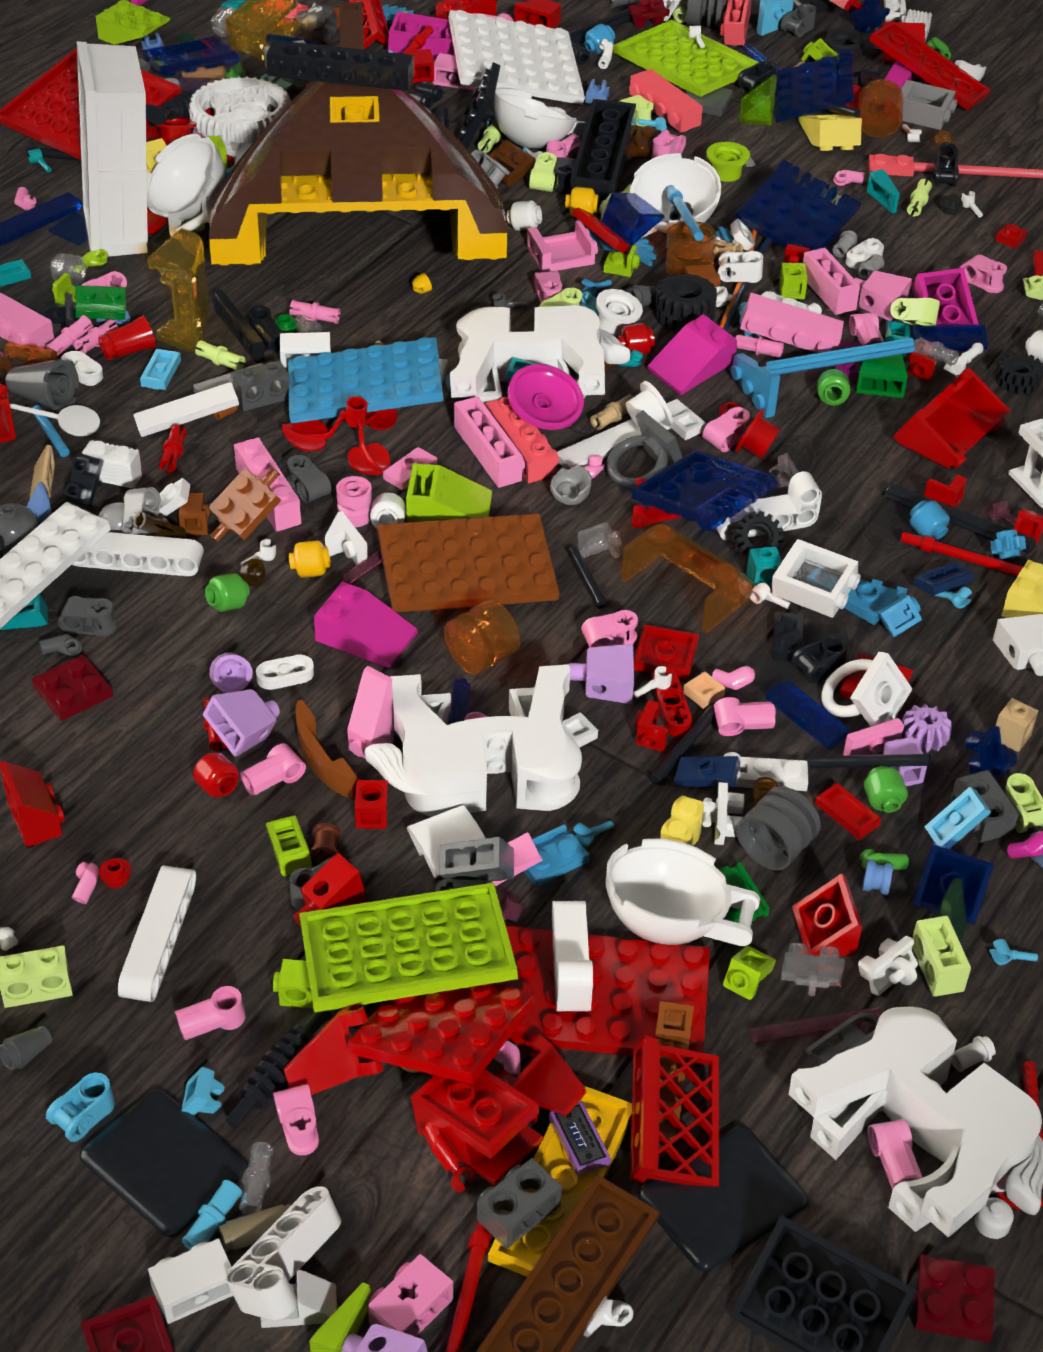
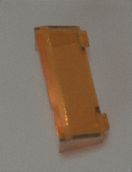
M665 524L652 526L624 547L621 580L624 582L662 556L716 590L705 599L702 631L704 633L709 632L750 600V596L753 594L754 582L738 568Z

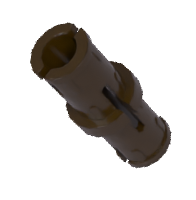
M139 512L133 521L136 529L149 532L152 536L184 539L186 536V531L183 527L173 525L163 517L155 518L144 512Z

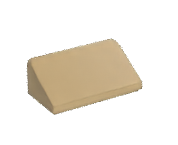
M46 445L35 464L30 498L38 483L45 485L48 497L51 498L55 470L51 445Z

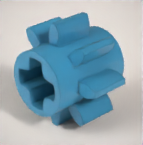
M1017 530L997 532V539L990 541L992 554H999L1000 560L1021 557L1020 551L1026 549L1025 536H1017Z

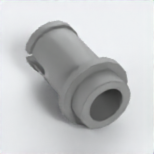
M851 230L842 232L840 240L834 245V255L839 258L845 257L848 250L857 244L856 233Z
M876 254L868 261L862 262L858 267L859 276L862 279H868L874 271H878L884 266V259Z

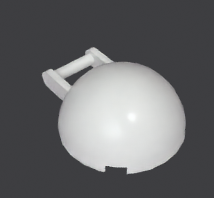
M512 88L496 89L492 102L495 120L504 135L515 144L532 149L546 148L548 142L560 141L566 135L576 134L583 136L586 122L577 121V118L567 115L565 110L558 107L545 106L543 102L532 99L533 93Z
M191 134L175 140L156 156L155 160L158 164L152 174L147 171V207L153 213L168 219L170 235L176 242L182 240L183 235L202 224L210 223L211 203L225 181V166L220 151L207 136L206 138H201L198 134ZM192 219L182 225V220Z
M681 153L655 157L644 163L634 173L630 194L612 201L608 205V210L622 224L630 241H636L656 231L666 234L686 233L690 230L682 216L680 220L674 221L669 217L673 204L668 199L667 187L673 185L676 189L680 190L683 195V201L689 202L692 205L691 208L694 210L692 216L698 226H701L714 212L721 195V182L716 170L708 162L696 156L694 160L682 158ZM633 207L643 223L636 226L632 224L624 212Z
M643 839L642 846L627 850L628 845L625 844L611 855L607 862L606 889L610 903L622 923L634 934L643 939L666 945L689 943L702 936L739 946H746L751 943L753 936L751 923L754 911L759 907L760 897L754 891L726 884L725 876L714 866L716 858L697 847L668 839ZM730 907L741 910L738 923L724 920Z

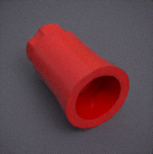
M143 315L131 323L107 332V335L98 338L99 346L106 360H111L115 357L118 359L128 354L156 348L152 329Z

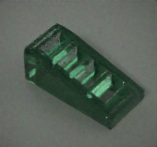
M955 878L943 898L938 917H949L959 942H961L967 930V919L962 880Z

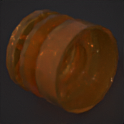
M878 79L871 81L861 90L858 100V109L860 110L858 118H862L861 130L865 134L875 138H883L892 135L901 126L904 97L902 90L896 83L890 80Z
M685 222L673 224L668 228L666 234L667 261L665 269L669 275L684 274L685 266L713 264L715 266L716 232L713 227L702 222H696L704 235L701 241L695 240Z
M492 599L485 600L471 608L469 612L460 614L457 618L448 621L444 627V637L452 657L461 668L473 675L482 673L486 668L492 667L496 661L503 660L514 654L520 647V635L513 617L503 605Z

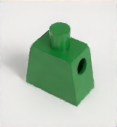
M903 355L863 361L859 372L856 393L904 398L908 376Z

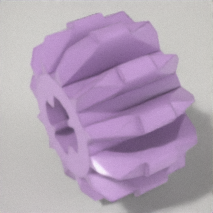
M924 704L920 708L913 705L912 709L906 711L905 715H903L902 723L904 728L902 737H914L918 746L924 749L926 753L931 749L939 752L940 748L946 746L950 739L952 721L948 719L947 712H939L937 706L929 708Z

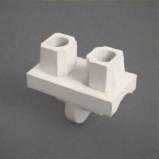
M719 782L716 803L712 802L710 798L703 800L702 825L709 827L711 823L715 822L714 844L724 845L725 836L737 837V825L743 817L729 816L727 813H743L744 794L728 792V783Z
M905 936L898 942L887 938L880 944L878 949L880 957L874 959L866 955L859 961L860 976L869 981L871 993L879 996L893 984L901 982L905 985H911L917 979L915 968L918 966V962L912 952L913 938Z

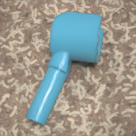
M658 117L655 120L638 119L637 124L655 127V129L661 130V132L665 129L667 130L666 120L663 117Z
M962 587L956 593L945 591L934 596L947 598L952 601L955 607L961 609L971 602L967 597L972 594V591L967 587Z
M1004 939L995 940L993 942L995 949L989 950L998 965H1004L1012 959L1035 962L1038 960L1037 953L1010 950Z

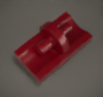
M641 0L639 4L629 6L628 12L632 16L634 26L636 28H644L646 26V19H651L650 22L656 26L662 24L664 17L669 16L670 10L665 8L663 1Z

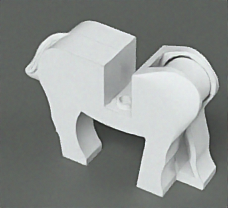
M578 305L535 307L534 331L511 332L510 308H478L467 313L456 323L457 332L462 337V341L458 346L460 362L450 372L451 398L478 396L485 407L486 402L503 398L500 382L511 381L506 379V374L512 357L561 369L577 382L584 398L586 395H605L604 362L607 364H624L630 360V350L620 343L614 335L600 329L599 317L587 307Z
M569 664L539 666L535 687L509 689V712L511 716L475 718L449 724L451 721L450 693L421 695L420 674L390 676L392 678L394 730L403 743V754L392 743H380L370 745L365 749V759L379 771L385 780H388L389 784L403 791L409 805L419 813L436 816L461 805H464L469 813L486 811L487 774L511 772L516 808L556 810L570 803L580 790L578 772L582 764V755L577 743L562 726L564 697L569 692L570 684Z
M895 1007L886 1010L880 1015L873 1038L867 1043L839 1053L820 1066L798 1069L792 1074L788 1095L814 1117L810 1137L836 1160L878 1112H885L891 1121L905 1119L911 1131L912 1141L931 1155L945 1162L932 1174L917 1180L900 1182L893 1188L888 1208L915 1232L931 1222L947 1237H950L986 1205L989 1195L1004 1191L1007 1192L1009 1200L1027 1214L1036 1215L1040 1210L1043 1187V1140L1039 1135L1042 1118L1037 1104L1029 1095L985 1063L975 1069L948 1093L944 1092L941 1085L947 1081L957 1042L956 1038L935 1013L919 1007Z

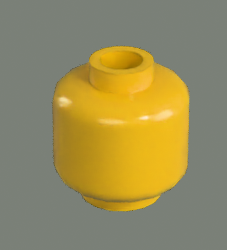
M574 187L571 195L566 194L565 208L570 209V214L573 217L575 216L572 213L576 207L584 209L591 214L597 213L599 196L595 194L592 188Z
M319 540L297 543L294 547V553H289L291 570L296 569L297 574L301 578L324 575L326 568L331 566L328 546H323Z

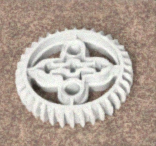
M248 76L245 78H222L220 81L214 80V83H207V86H201V89L196 90V93L192 94V102L189 103L190 119L197 123V126L194 128L205 137L220 136L224 143L243 144L244 142H249L251 144L291 103L289 95H287V91H284L282 87H278V84H272L271 81H265L263 78L260 80L256 77L248 78ZM267 103L274 106L276 110L269 112ZM209 107L214 109V117L205 112Z

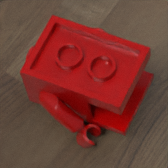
M487 1070L482 1072L473 1085L434 1075L411 1096L418 1133L425 1137L432 1153L443 1168L453 1173L450 1184L453 1190L458 1193H462L465 1190L464 1184L459 1180L460 1175L464 1176L469 1184H472L475 1180V1173L496 1186L513 1167L518 1165L543 1141L541 1134L527 1126L529 1122L533 1125L537 1121V1115L539 1114L538 1103L513 1088L503 1077L495 1076ZM459 1162H461L467 1167H461L459 1165Z

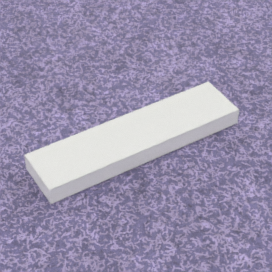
M229 382L133 415L141 437L171 428L174 425H180L237 406L239 402L232 383Z

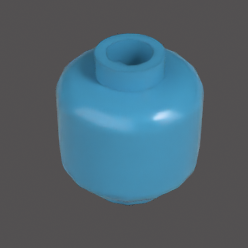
M598 24L586 32L584 45L590 53L594 52L601 55L604 51L599 48L600 43L603 39H607L614 45L615 33L610 26Z
M923 500L910 512V525L921 537L927 535L939 540L949 530L947 525L949 524L950 517L936 501L927 502Z

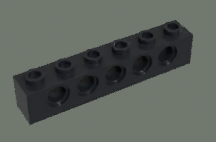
M273 40L266 53L267 74L273 77L402 91L409 90L414 78V55L279 40Z

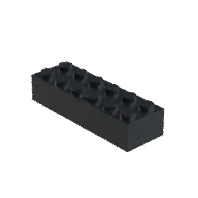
M593 99L570 179V195L574 187L592 188L595 194L599 196L598 204L600 205L611 193L618 194L635 129V103Z

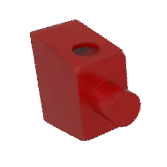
M337 853L302 886L301 894L305 906L296 912L293 918L301 927L299 913L367 903L368 900L359 871L341 854Z

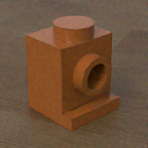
M189 493L188 502L179 508V523L185 529L186 535H208L207 520L210 519V509H208L209 504H205L204 493Z

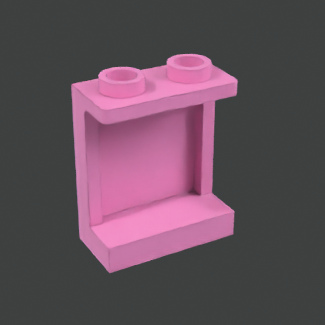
M580 220L575 221L574 232L542 237L537 227L527 228V249L541 272L595 264V254L598 253L597 243L591 238L588 228H585Z

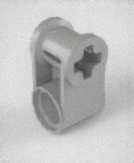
M482 150L473 151L471 155L498 189V184L505 175H509L510 171Z
M148 487L130 489L126 492L122 523L124 534L152 536L149 532L136 529L133 521L139 512H144L155 518L159 517L161 497L157 489Z

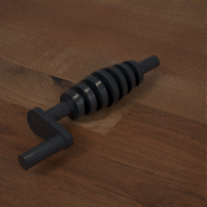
M196 91L179 93V95H175L164 102L161 107L146 103V119L155 125H161L166 120L189 116V103L192 102V94L196 93Z
M383 1001L363 1005L367 1019ZM341 1009L314 1013L304 1026L295 1025L290 1030V1033H286L280 1039V1042H276L270 1050L266 1051L261 1058L262 1061H259L256 1065L255 1072H252L249 1076L248 1083L244 1084L240 1091L243 1099L226 1118L229 1126L237 1128L253 1108L262 1109L268 1103V1100L274 1098L273 1093L281 1091L287 1085L283 1071L284 1067L315 1037L314 1034L326 1020L330 1021ZM363 1024L348 1027L350 1035L354 1036Z

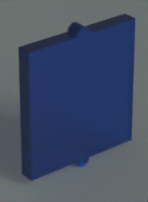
M76 212L64 220H60L58 224L49 229L50 233L78 246L88 240L85 216Z

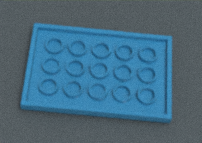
M420 338L419 340L409 342L398 341L389 345H372L368 348L346 349L335 353L324 352L315 356H298L294 359H288L290 380L289 417L291 424L339 417L340 411H346L347 400L353 396L362 397L367 401V412L444 401L436 338Z

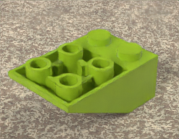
M121 0L96 16L98 39L115 45L142 38L169 22L170 18L161 15L159 12L148 10L143 6L132 4L127 0Z
M413 463L406 497L407 523L489 517L492 490L440 465Z

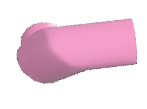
M749 666L740 667L730 673L716 668L712 677L723 686L738 690L753 682L755 671Z

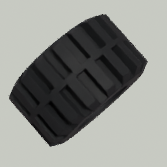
M685 273L666 277L657 286L656 319L660 321L662 326H667L668 329L676 330L677 332L703 314L714 321L717 300L715 285L699 275Z

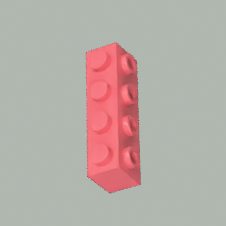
M726 0V11L723 13V23H721V36H724V45H745L753 0Z
M652 69L631 75L629 95H641L647 101L652 102L653 110L651 111L659 117H663L677 131L686 132L701 125L703 106Z
M508 397L486 402L488 411L523 456L525 468L522 470V476L529 484L554 477L557 471V464H559V456L557 451L548 444L546 436L541 434L537 427L527 423L517 415Z

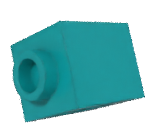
M777 547L749 550L746 574L752 589L759 583H766L770 590H772L773 575L782 563Z

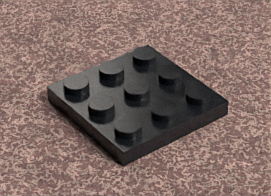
M494 62L489 69L485 68L481 77L480 87L476 86L472 94L473 100L471 104L467 103L463 112L464 117L460 125L462 128L458 138L461 139L460 142L467 150L494 100L501 67Z

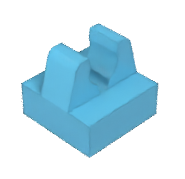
M201 1067L189 1079L185 1089L182 1111L193 1115L197 1112L213 1114L221 1107V1102L211 1097V1095L218 1097L225 1088L223 1084L214 1079L215 1071Z

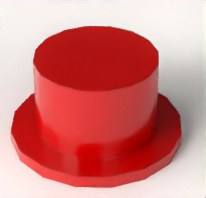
M183 117L166 120L165 123L155 126L160 127V138L168 146L183 136L191 135V128L196 127L197 123L190 118Z
M762 408L734 452L738 454L744 448L761 460L781 431L780 428L763 418L765 409Z

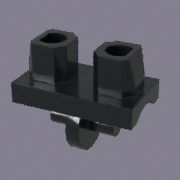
M65 293L64 307L60 304H50L45 309V317L50 319L53 324L60 323V331L65 327L69 328L80 319L76 318V302H73V294Z
M77 452L76 458H73L71 465L72 474L69 484H66L64 491L65 499L92 507L97 486L102 484V480H99L104 460Z

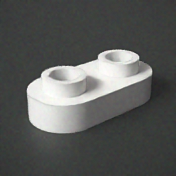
M737 218L730 225V234L734 238L732 242H739L743 245L744 250L749 251L755 245L752 233Z
M869 238L847 252L845 263L852 269H858L862 262L868 261L872 256L876 254L883 256L884 245L878 239Z
M70 351L62 355L61 359L75 366L80 383L94 386L102 381V366L80 351Z
M294 655L265 661L256 668L258 685L268 690L305 683L314 676L313 661L305 655Z

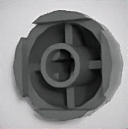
M7 503L0 506V535L4 540L3 555L8 553L39 526L37 516L22 504Z

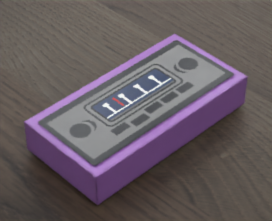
M582 1101L578 1102L567 1116L553 1111L549 1112V1120L577 1177L610 1165L611 1157Z

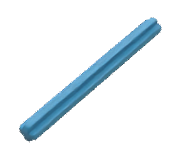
M906 338L769 361L766 363V367L769 368L771 374L777 373L781 375L913 353L915 345L913 338Z

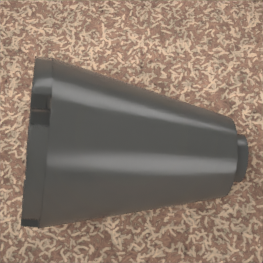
M63 359L14 367L8 371L5 378L10 392L57 411L72 406L77 398L73 396L74 390L79 389V378L75 366Z

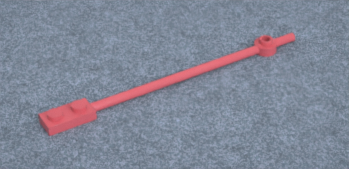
M869 154V174L883 169L888 175L913 176L914 171L934 172V163L914 162L913 157L906 155ZM958 165V174L1043 179V170Z

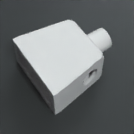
M1043 614L998 619L993 641L1013 668L1017 670L1033 668L1036 675L1043 676Z

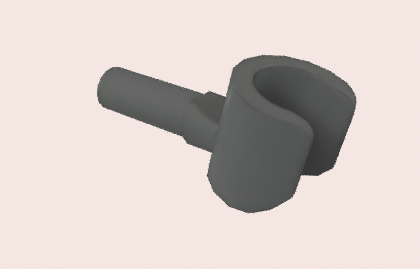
M503 293L493 295L494 307H527V301L506 300V296Z

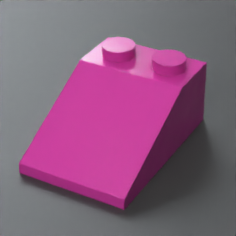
M964 268L917 274L911 287L913 297L915 299L932 298L940 301L936 326H926L933 340L980 334L981 331Z
M703 314L686 324L648 365V370L679 395H683L733 364L734 355H736L737 339Z
M345 582L340 583L314 616L315 641L390 669L418 633L416 627L370 592Z

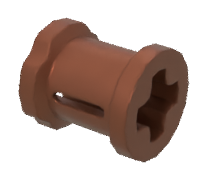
M331 823L318 824L313 829L315 843L310 850V857L315 863L321 864L338 853L336 845L337 841L341 838V830Z

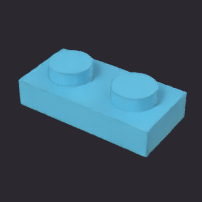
M156 349L140 378L141 387L166 390L181 361L180 352Z
M969 787L924 827L937 847L946 852L986 818L991 811L977 790Z

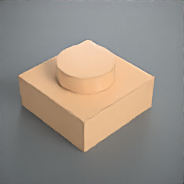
M703 672L686 683L683 692L705 709L725 695V687L708 673Z

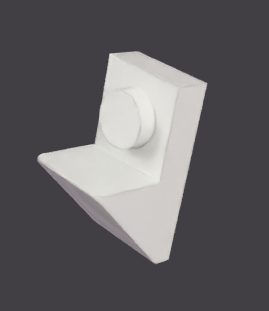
M338 512L325 536V546H328L330 556L345 552V555L348 558H352L358 567L368 564L367 542L344 512Z
M297 1270V1284H290L298 1302L297 1307L290 1315L283 1319L269 1320L261 1317V1327L324 1324L337 1310L336 1284L305 1271Z

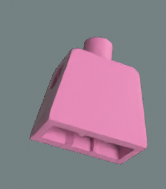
M874 271L867 281L855 277L854 280L860 285L859 306L864 310L876 313L878 316L892 321L894 317L891 315V305L898 298H908L912 279Z

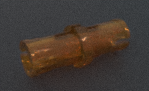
M8 342L5 346L4 353L8 358L25 360L29 364L57 360V352L54 349L39 348L35 344L21 345Z

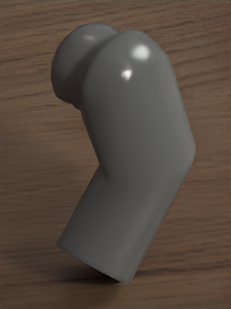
M66 634L39 641L43 655L58 651L71 657L78 655L82 650L81 642Z

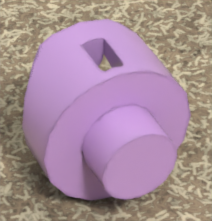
M223 653L217 656L210 667L212 683L225 693L243 690L249 684L253 674L250 663L235 653Z

